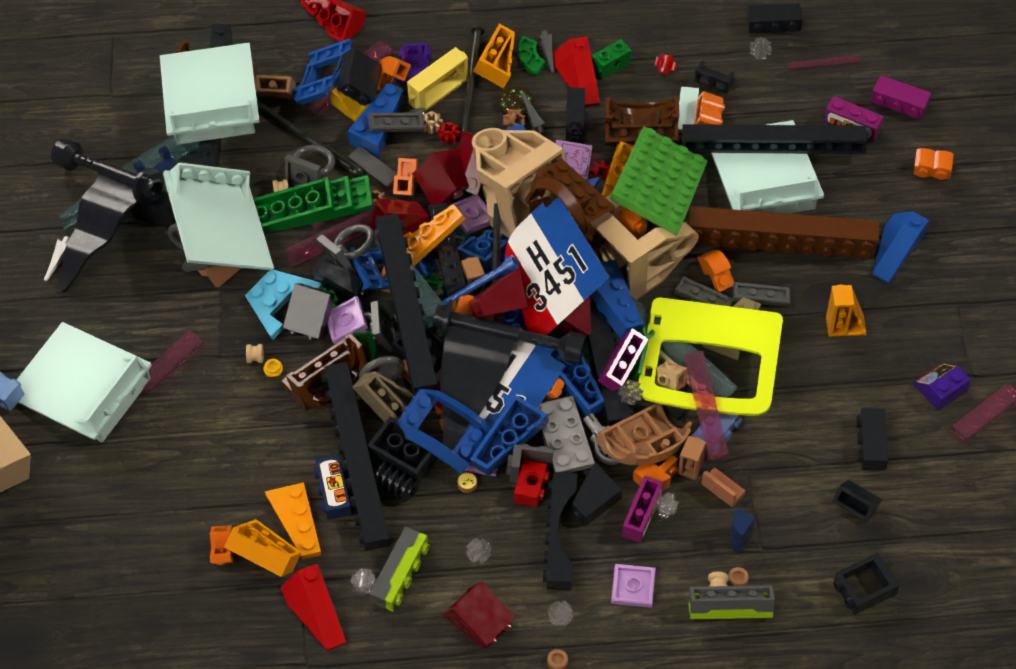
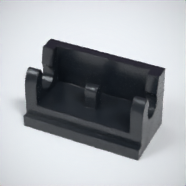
M701 61L695 70L694 82L727 94L735 80V72L731 71L728 76L706 68L704 65L705 61Z

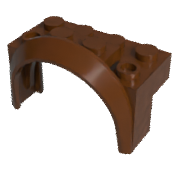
M673 96L669 100L649 103H625L613 101L611 97L606 98L604 110L605 146L617 145L620 141L634 145L643 126L655 130L659 135L668 137L672 142L678 144L679 97ZM659 112L661 114V124H659Z
M563 159L536 173L525 199L526 203L529 204L531 200L538 196L543 198L546 190L555 194L566 205L588 243L593 240L598 226L610 219L616 208Z
M350 333L344 337L345 339L295 372L286 375V378L281 380L285 391L305 411L311 408L326 409L331 407V403H327L325 391H328L327 386L323 385L315 388L322 383L321 374H324V366L347 362L350 374L353 376L351 378L353 386L360 379V371L367 364L362 344Z

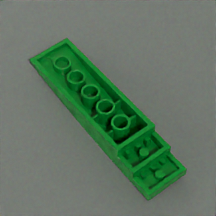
M368 175L351 180L348 176L332 181L326 177L253 198L263 233L306 226L374 209L371 183Z

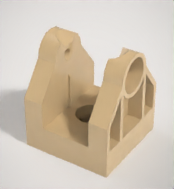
M488 128L479 131L473 136L472 146L479 180L483 183L490 225L493 227L494 204L497 203L501 217V233L510 238L517 226L529 216V204L526 203L525 199L536 173L560 159L566 162L562 147L534 130ZM548 190L545 191L543 198L549 196L551 203L558 198ZM538 196V197L534 198L533 200H531L530 202H533V201H536V200H538V199H541V197Z
M610 194L605 198L616 208L612 217L598 226L591 242L599 252L600 263L615 259L632 299L636 301L666 279L682 258L693 249L699 236L694 229L686 222H683L677 235L659 227L637 240L619 222V212L625 209V207L609 199Z

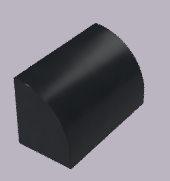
M846 480L840 485L832 502L868 522L878 509L882 499L852 481Z

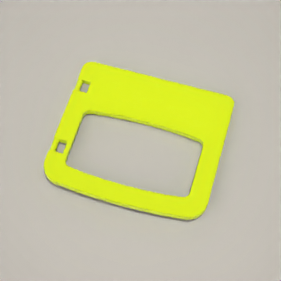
M669 298L654 299L647 334L652 329L655 331V334L648 342L642 373L638 381L639 394L647 401L683 409L746 416L765 414L769 410L772 401L783 317L776 312ZM655 317H661L660 325L654 324ZM664 342L696 343L732 348L760 355L761 365L756 397L753 399L714 397L657 386L655 384L661 344ZM646 368L652 369L651 377L645 376Z

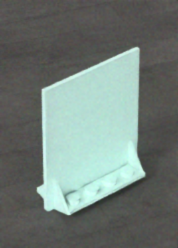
M250 43L160 55L166 132L168 136L174 135L176 144L255 133L254 123H259Z
M793 120L767 125H795ZM711 153L730 205L734 210L789 214L813 210L816 208L817 200L824 198V193L807 154Z
M178 163L170 171L165 170L163 172L165 191L169 194L187 263L262 270L274 269L249 187L250 171Z
M62 322L18 377L17 381L21 383V388L25 394L18 403L102 443L150 381L149 369L152 365L138 356Z

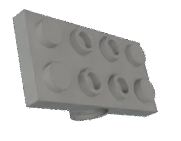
M573 396L540 403L538 409L548 414L549 423L541 430L544 445L554 450L552 460L554 471L571 473L591 468L595 463Z

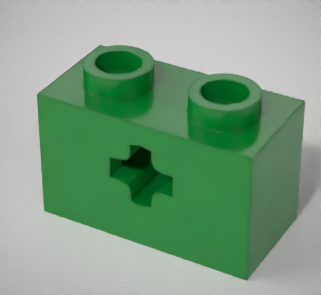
M620 39L592 55L594 71L602 80L631 64L632 50Z

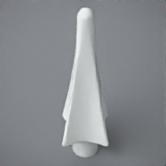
M65 236L62 241L57 239L44 281L49 280L52 273L64 259L69 237Z

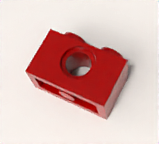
M523 459L514 491L515 503L538 507L539 500L543 501L545 494L543 486L544 483H548L550 472H547L546 463ZM530 482H535V483H537V484H535V485H530V484H528V483H530Z

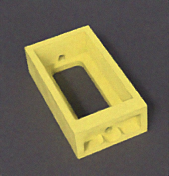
M455 47L407 81L409 105L417 112L423 113L468 81L467 55Z

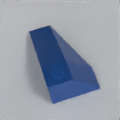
M913 211L894 213L884 226L872 275L889 284L925 235L929 220Z
M489 229L484 231V235L478 238L473 236L457 248L458 253L464 260L469 257H479L485 275L492 271L493 230L490 231ZM502 233L500 235V262L505 261L506 248L509 238Z

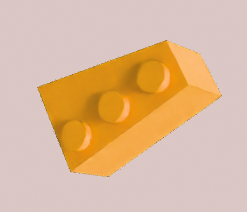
M499 23L473 70L476 74L503 89L511 75L510 66L512 64L511 56L515 32Z
M840 284L832 286L826 314L829 337L867 335L864 315L852 285Z
M256 519L233 527L224 548L281 577L293 572L302 553Z

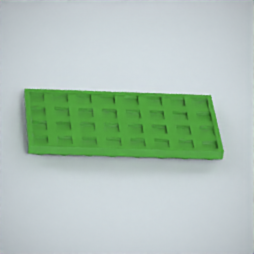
M643 126L609 199L677 235L707 160L699 154L692 153L686 147L672 142L670 138L659 135L655 130Z

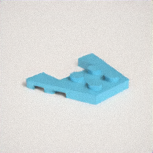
M269 270L245 296L269 336L274 340L285 328L273 316L291 298L294 284L303 283L323 289L324 287L320 282L277 270Z

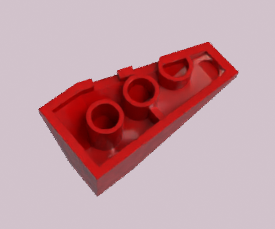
M301 0L300 2L319 21L320 26L328 31V35L340 42L352 38L360 31L367 15L366 11L341 0Z
M588 38L569 39L553 52L555 69L558 73L560 72L564 82L569 87L585 88V107L600 105Z
M318 564L297 571L281 586L287 606L295 612L300 621L309 628L314 637L327 651L347 644Z

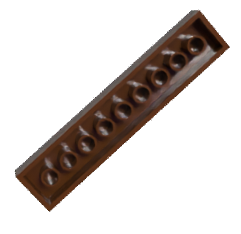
M690 206L687 224L699 236L695 246L707 245L713 248L720 246L730 249L745 248L752 251L758 249L768 252L784 251L786 253L797 252L806 255L822 254L823 256L836 255L844 258L860 257L861 259H869L874 257L879 241V221Z

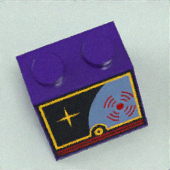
M942 362L913 381L912 384L939 411L966 393L971 379L959 366Z

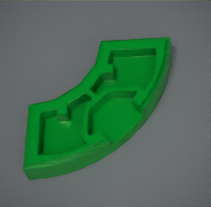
M522 36L519 42L520 61L528 72L538 77L546 65V61L537 53L538 42Z

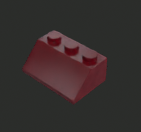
M463 131L458 150L468 185L464 191L481 195L483 183L479 180L472 146V139L475 134Z

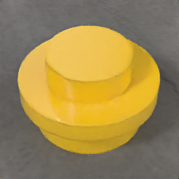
M269 359L263 368L264 373L271 378L278 377L283 372L282 363L277 359Z

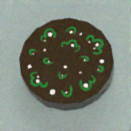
M516 86L504 90L498 100L501 112L506 115L508 114L507 110L520 109V113L527 116L528 113L521 93H525L529 102L534 107V98L530 91Z

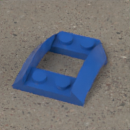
M351 39L308 54L310 63L306 65L302 82L291 91L297 103L303 105L326 97L329 92L337 87L342 56L352 49ZM339 61L333 75L320 79L324 66Z
M350 247L349 252L355 251L354 247ZM371 247L362 256L349 260L350 264L355 266L364 284L362 290L389 289L388 280L382 278L376 264L384 263L380 247ZM430 252L415 265L418 270L415 273L416 281L428 277L438 269Z
M428 389L418 390L398 420L400 428L403 429L406 436L405 439L426 449L457 470L459 474L470 465L471 457L492 428V425L462 403L438 390ZM436 401L452 409L470 422L453 450L418 430Z

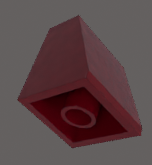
M457 148L433 152L412 173L431 205L447 203V206L451 205L452 201L461 197L463 191L468 187L460 153Z
M376 198L370 228H372L375 235L374 241L380 247L376 231V217L398 214L399 220L404 222L405 232L402 233L405 235L408 232L413 233L418 230L419 225L424 222L429 223V216L418 201Z
M520 269L504 274L471 299L468 305L469 314L474 317L485 318L528 307Z
M590 296L551 332L561 337L570 331L585 334L586 337L590 336Z
M482 581L470 586L442 614L481 648L487 645L491 647L499 639L497 635L501 631L503 633L506 632L513 625L511 621L515 618Z

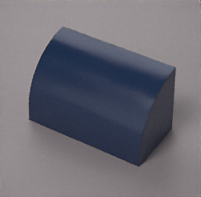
M737 508L733 514L730 532L731 546L739 554L752 537L755 522L754 516L740 508Z

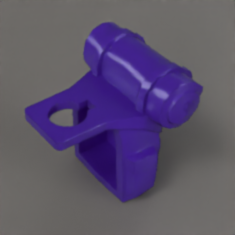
M428 43L403 44V47L400 48L399 60L411 64L405 81L395 78L397 83L407 84V81L429 66V61L432 59V51Z

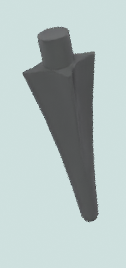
M544 30L540 35V44L547 58L550 71L554 73L552 34L549 35L548 31Z
M521 93L532 130L544 135L545 128L543 126L545 122L533 108L525 93Z

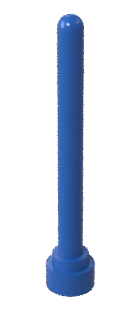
M513 255L505 258V261L502 263L503 265L442 300L439 304L447 306L450 299L457 301L459 297L471 293L506 271L510 272L519 269L517 260Z

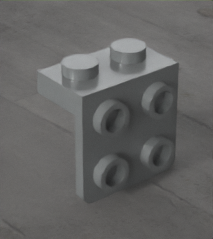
M523 443L519 445L514 444L513 455L508 457L506 472L507 475H510L509 482L517 483L519 466L522 465L523 459L546 463L547 468H551L554 450L546 446L531 447Z

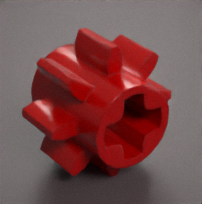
M662 54L661 58L656 57L654 65L658 66L657 71L670 74L671 70L675 71L677 67V62H674L675 57Z
M451 122L442 123V129H438L439 140L447 145L456 143V138H460L458 125H454Z
M601 160L600 164L593 161L594 166L588 168L592 173L589 177H601L606 182V177L609 173L608 169L611 166H604L605 161ZM598 168L603 169V171H601L602 175L597 174V172L599 171Z

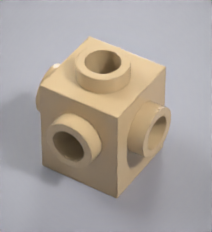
M666 361L657 367L655 384L677 391L686 384L687 368L678 365L674 361Z

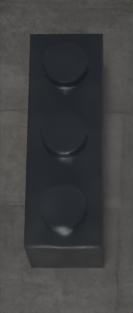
M800 3L752 5L747 7L748 33L801 31L803 19Z
M861 408L860 415L856 416V428H859L860 433H857V445L861 447V450H858V462L862 463V470H886L888 448L885 409Z

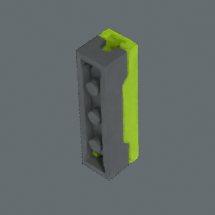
M408 527L404 528L369 594L371 603L392 612L396 605H400L403 599L402 593L405 588H409L413 572L418 571L422 555H426L429 550L430 544H428L427 535Z
M772 585L690 587L688 604L690 619L773 618L775 598Z

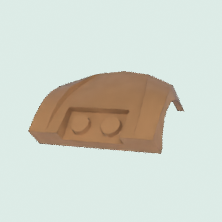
M656 403L600 431L595 441L606 454L622 464H654L668 459L680 449L691 432L692 423L690 421L684 428H677L667 419L662 404Z

